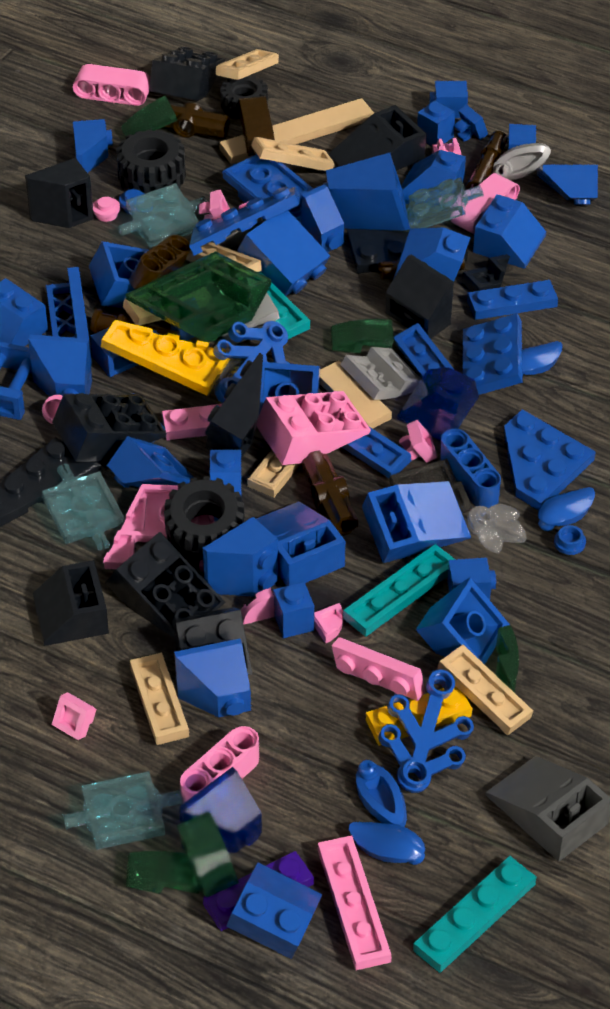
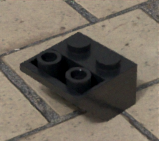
M76 158L25 175L31 221L71 228L94 219L90 176Z
M410 254L405 259L386 292L385 313L407 328L419 323L431 339L451 325L454 282L430 267L427 263Z
M94 560L62 566L33 592L44 646L109 634L107 608Z
M231 607L171 620L177 651L240 638L248 675H253L240 609Z

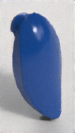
M555 341L522 349L523 374H540L550 370L560 357L562 343Z
M587 487L546 500L538 511L539 527L544 531H552L555 526L569 525L581 520L595 498L594 489Z
M365 760L361 762L356 773V788L364 807L381 823L405 827L407 821L406 805L397 782L387 770L373 761Z
M352 822L349 825V832L353 837L354 843L372 858L391 863L408 862L412 865L420 864L425 858V845L422 839L406 827L373 822Z

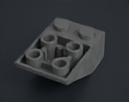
M537 756L523 764L485 794L558 862L609 824L610 797L588 777Z

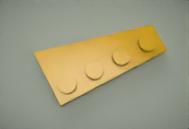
M114 320L103 336L100 346L208 396L231 359L219 360L216 358L213 348L208 347V342L197 340L196 343L180 340L179 335L171 333L159 335L153 333L151 328Z

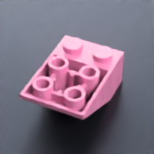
M344 391L266 397L257 421V428L282 465L302 463L303 459L307 458L314 451L320 450L321 453L328 454L369 434L371 431Z

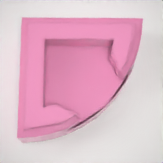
M271 588L258 592L255 600L248 606L245 604L242 607L243 625L274 617V595Z
M340 603L314 612V627L326 644L336 638L342 629L343 610Z

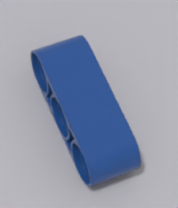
M460 429L445 431L441 438V464L476 507L481 509L494 508L499 503L500 474L467 433Z

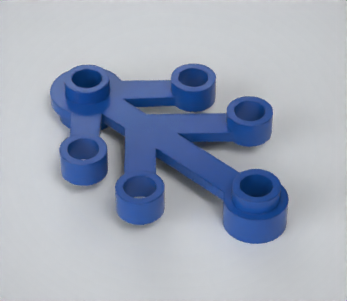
M268 321L261 328H247L244 323L235 322L230 327L228 335L234 342L249 339L260 340L258 346H234L227 340H220L214 346L213 353L219 360L247 358L232 377L223 378L217 384L215 395L220 402L224 403L226 400L224 395L228 387L232 383L237 384L242 378L240 373L248 360L253 362L259 353L263 355V362H267L266 354L271 350L274 363L290 364L285 360L283 346L288 341V333L280 323ZM220 347L224 348L226 350V353L223 352L220 349Z
M446 670L432 672L427 680L426 690L430 696L421 727L409 708V700L404 695H394L388 703L387 710L389 714L399 718L415 746L412 757L400 740L401 732L396 725L387 724L383 726L378 736L379 742L391 749L400 765L397 771L398 783L404 790L411 793L424 791L430 784L432 775L447 768L458 769L466 759V754L462 748L452 746L447 749L444 755L426 762L429 750L455 738L467 739L474 729V724L470 718L460 716L453 724L434 732L443 699L448 698L455 687L453 675ZM434 684L442 685L444 691L437 690ZM394 702H399V703H401V704L403 705L404 709H403V710H398V709H396V708L394 707L393 703H394ZM464 724L468 731H460L457 725ZM385 732H391V733H393L394 736H395V739H394V740H389V739H387V738L385 737L384 733H385ZM449 754H456L460 761H452ZM408 773H415L419 780H411L408 777Z

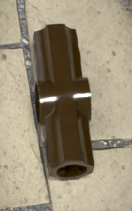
M152 101L149 106L147 123L174 129L178 135L184 138H190L196 133L226 139L230 126V117L203 111L200 106L194 103H186L179 107Z
M320 450L311 452L307 458L303 459L302 467L311 484L314 504L318 510H323L325 517L332 522L341 536L351 534L352 530L358 527V517L349 501L346 481L343 476L337 475L328 454L321 453Z

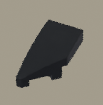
M506 254L490 257L486 267L463 271L461 282L471 292L500 288L510 256Z

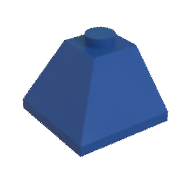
M439 150L415 163L401 185L405 204L446 214L464 183L466 156Z
M542 165L537 169L538 177L566 200H574V205H590V200L598 198V165Z
M444 227L410 229L394 278L407 256L412 254L454 282L463 262L470 237Z
M29 334L28 342L33 382L49 397L53 395L63 396V394H90L92 372L89 339Z
M263 362L259 415L266 397L319 393L320 366Z
M129 436L126 437L107 464L115 474L114 479L127 488L130 486L140 488L142 484L178 485L183 481L188 484L190 483V478H194L165 447Z
M468 578L429 608L416 631L432 650L441 656L446 657L461 645H464L485 665L508 628L509 623L471 578Z
M240 638L174 652L178 699L218 718L228 715L235 716L251 711V690Z

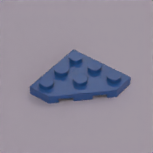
M523 409L504 425L503 435L508 449V460L514 480L515 497L537 510L540 509L546 500L561 493L595 460L596 452Z

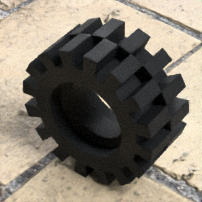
M252 75L251 78L246 76L239 80L227 78V82L223 81L220 89L221 108L225 114L228 113L229 117L236 115V119H240V98L266 96L268 104L266 82L263 83L262 78L256 80V75Z

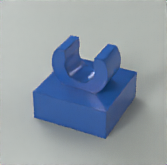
M467 104L458 110L461 120L454 127L459 131L457 135L465 142L474 135L481 141L488 135L484 120Z

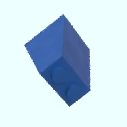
M391 153L326 170L327 182L323 184L328 187L344 222V229L402 231L410 229L404 193Z
M288 210L264 221L247 233L237 252L261 260L262 271L256 274L262 272L285 296L292 291L295 294L299 293L307 285V280L310 278L318 279L326 271L325 264L330 258L326 250Z

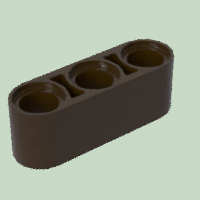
M266 96L240 98L239 115L248 156H254L256 152L251 146L254 137L275 140Z
M171 235L144 253L129 277L131 286L140 292L147 293L179 272L191 251L189 247L190 242L180 235Z

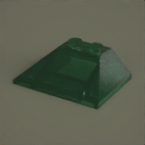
M215 251L125 294L126 300L204 342H212L228 333V330L235 322L246 324L252 321L271 286V279Z

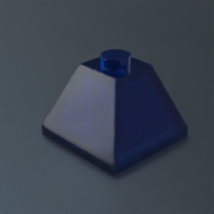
M449 367L428 369L396 417L406 424L418 420L432 437L441 441L442 434L445 431L460 427L479 398L475 380Z
M233 767L179 807L181 845L186 852L236 853L245 845H252L262 833V813L238 771Z

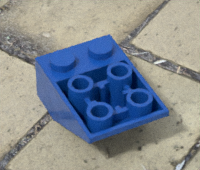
M449 481L398 484L367 493L362 505V510L383 564L422 553L434 544L443 547L471 539L470 532Z
M298 501L256 518L278 538V575L286 586L302 582L307 583L345 567L346 541L329 519Z

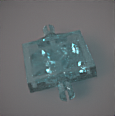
M460 177L454 180H445L429 189H419L412 195H409L407 214L411 229L428 228L465 215L467 203L470 200L484 196L481 185L465 190Z
M176 183L126 200V208L132 217V221L118 225V231L121 233V236L136 231L144 237L150 248L154 247L171 235L185 236L191 234L193 228L199 222L194 211L199 210V205L207 202V200L202 196L201 198L189 201L183 196Z
M65 463L64 468L60 465L57 468V472L63 481L55 487L43 490L42 498L64 542L69 544L86 537H92L98 550H103V547L107 549L110 543L104 532L123 525L124 515L101 472L75 477L69 464Z
M147 771L82 785L83 811L63 814L66 829L86 824L93 835L95 848L99 850L165 835L162 808L183 804L180 789L159 794L152 783L150 772Z

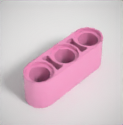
M85 64L80 68L73 83V91L77 96L84 99L140 106L146 101L149 94L151 77L147 73L137 70Z
M493 173L455 205L451 212L450 221L475 234V226L495 196L498 194L516 200L520 186L497 173Z
M246 726L233 729L181 775V803L186 811L202 813L208 810L257 766L259 762V737L254 729Z

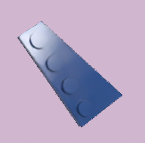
M287 186L279 188L272 193L273 196L266 199H262V197L255 198L249 201L244 208L239 210L231 208L223 212L220 218L212 221L208 218L198 222L195 228H193L189 244L193 256L203 252L201 246L211 241L215 245L226 241V237L233 230L237 229V231L244 232L257 224V219L262 217L263 221H267L299 205L300 194L297 187L295 186L290 189Z

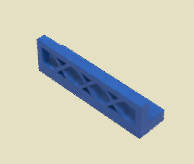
M79 267L67 268L69 283L46 285L52 336L60 337L67 330L75 334L73 338L89 339ZM70 293L64 301L53 297L54 294ZM63 311L71 314L66 321L57 317ZM89 341L90 361H91V366H92L91 349H90V341Z

